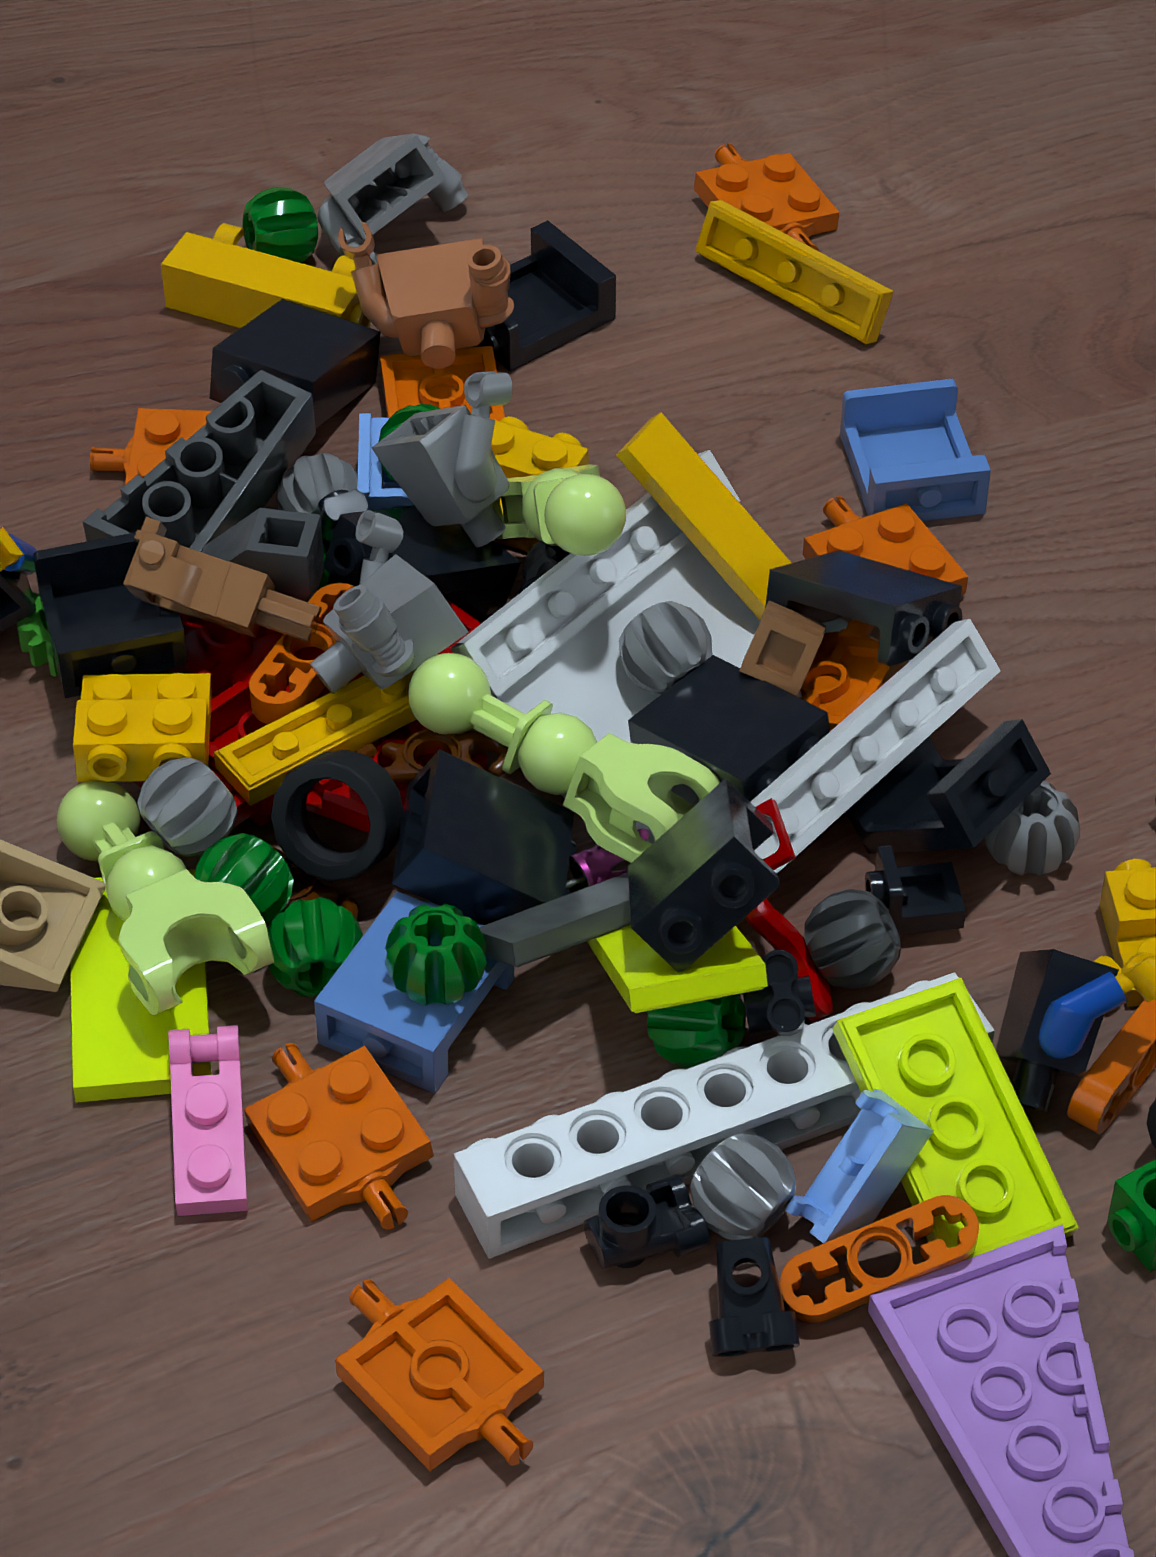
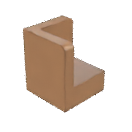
M768 601L739 671L761 681H767L798 696L823 639L826 625L772 601Z

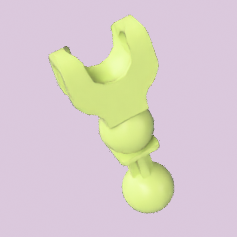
M592 464L563 469L554 468L540 475L507 478L509 481L508 491L491 504L506 526L504 532L496 539L536 537L548 545L559 546L569 553L580 556L596 555L609 549L621 536L626 522V507L620 492L612 483L600 477L599 466ZM500 498L502 502L503 513L500 507Z
M443 653L427 659L416 669L409 684L408 699L411 710L416 719L425 728L439 734L453 735L467 732L473 728L508 747L502 766L503 771L511 774L521 767L525 778L538 790L553 795L566 794L563 806L582 817L586 823L589 835L597 845L630 863L652 845V843L646 842L641 838L636 829V822L647 825L651 829L656 841L695 806L673 793L671 789L674 785H688L698 795L700 802L720 784L718 777L709 768L673 748L655 744L630 743L611 733H608L597 742L592 729L578 717L561 712L551 714L553 704L547 700L542 701L526 714L491 696L490 684L483 669L475 661L461 654Z
M98 780L82 782L73 787L64 796L57 813V828L64 845L76 856L99 863L109 903L116 916L125 921L120 930L118 940L124 957L130 963L128 972L130 986L152 1015H156L183 1002L177 994L175 984L180 975L195 964L211 960L228 962L246 975L274 963L266 923L247 893L241 887L229 883L203 882L195 879L186 869L181 859L171 852L164 850L162 839L156 832L150 831L137 836L140 828V812L135 799L123 786L115 782Z

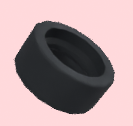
M349 750L324 752L286 775L274 794L271 820L276 841L287 859L305 874L332 882L353 879L390 854L399 840L404 809L400 791L386 769L369 756ZM335 779L344 782L358 793L367 808L371 825L369 837L364 845L355 851L343 852L331 848L317 836L309 823L306 809L307 795L312 786L321 780Z

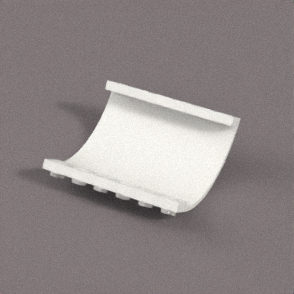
M707 450L699 453L700 458L740 502L739 497L711 451ZM646 493L626 509L625 527L613 546L602 553L591 556H580L570 553L452 646L451 650L453 653L464 655L475 661L488 678L491 696L526 714L542 701L547 700L553 704L551 714L561 712L578 717L592 729L597 742L608 733H611L631 743L628 720L661 695L640 688L627 676L621 663L619 638L625 627L634 617L652 605L666 601H673L690 607L704 619L712 638V655L739 668L760 620L649 493ZM842 618L823 623L826 625L824 633L840 632V630L846 628L848 622ZM971 619L951 624L913 659L908 660L909 662L750 802L755 807L771 798L777 802L795 857L1001 671ZM679 784L672 787L671 791L682 797L690 804L696 805L699 802L698 795L688 785ZM771 817L767 819L772 823L774 833L754 850L761 859L775 853L780 845ZM636 822L637 830H648L649 837L646 842L653 844L655 837L651 829L643 823ZM786 863V864H784L783 866H781V867L775 869L774 871H775L776 873H778V872H779L780 870H782L788 863Z

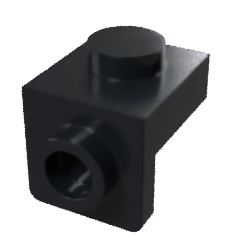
M891 845L877 847L875 871L866 872L865 891L872 893L884 904L893 919L899 935L964 928L966 909L952 862L897 867Z

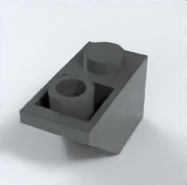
M259 508L206 544L202 553L268 574L275 584L274 591L308 602L318 590L325 569L321 515Z

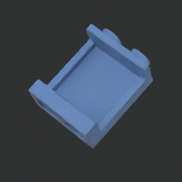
M945 379L846 391L843 394L840 437L868 516L905 503L911 507L922 521L986 514L991 469L985 454L976 456L971 454L956 414L958 388L955 380Z
M397 891L314 1000L317 1039L319 1044L344 1055L366 1046L383 1072L436 1094L449 1075V1047L493 985L502 989H507L514 980V966L485 956L487 963L480 982L472 991L464 992L463 998L458 1002L447 1006L438 1002L425 1006L410 1000L408 993H403L395 988L385 965L387 938L395 922L403 917H408L409 912L415 907L423 904L431 907L439 906L433 902L420 901Z

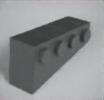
M260 370L206 416V424L189 439L185 440L181 437L165 451L166 458L142 478L138 474L120 489L121 497L106 510L101 511L98 508L82 521L86 541L134 533L137 529L141 530L145 518L149 517L162 522L167 529L164 537L177 541L181 546L202 552L206 544L257 509L264 508L277 490L286 469L294 466L296 460L316 434L312 394Z

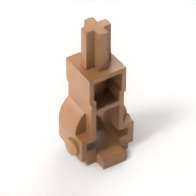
M146 517L141 530L137 529L134 539L138 542V546L123 583L135 598L176 613L179 612V614L206 620L254 638L257 637L260 626L306 642H310L312 634L316 633L319 625L318 618L322 610L321 607L274 591L275 584L268 574L181 546L177 541L164 537L167 529L161 521Z

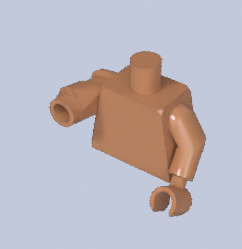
M361 222L366 239L358 247L347 245L342 227L338 232V241L344 254L349 259L354 260L356 270L351 271L363 314L384 336L399 338L404 354L409 356L421 354V360L428 367L442 369L450 366L455 360V349L477 346L484 339L485 328L504 322L513 312L514 302L508 297L511 274L510 263L501 255L500 250L496 246L484 245L483 238L377 254L378 264L372 265L370 255L374 250L375 242L372 232L366 223Z

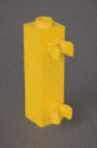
M223 223L216 230L213 239L186 232L161 263L165 306L170 309L241 328L278 301L284 299L369 328L371 322L362 312L351 271L356 270L354 260L344 255L337 259L332 271L324 270L237 246L238 241L244 235V228Z

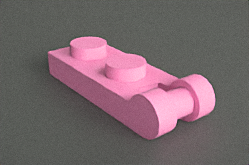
M238 1025L218 1026L217 1034L190 1035V1029L169 1030L177 1216L248 1211ZM219 1061V1075L193 1076L192 1063Z

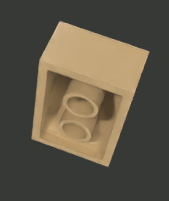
M0 839V985L57 992L105 891L104 882Z

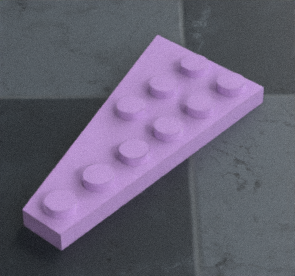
M1063 1224L870 1295L868 1312L1009 1557H1134V1552L1128 1545L1121 1513L1123 1501L1118 1479H1114L1108 1453L1110 1441L1089 1344L1084 1341L1078 1313L1079 1298L1075 1279H1071L1066 1258L1067 1243Z

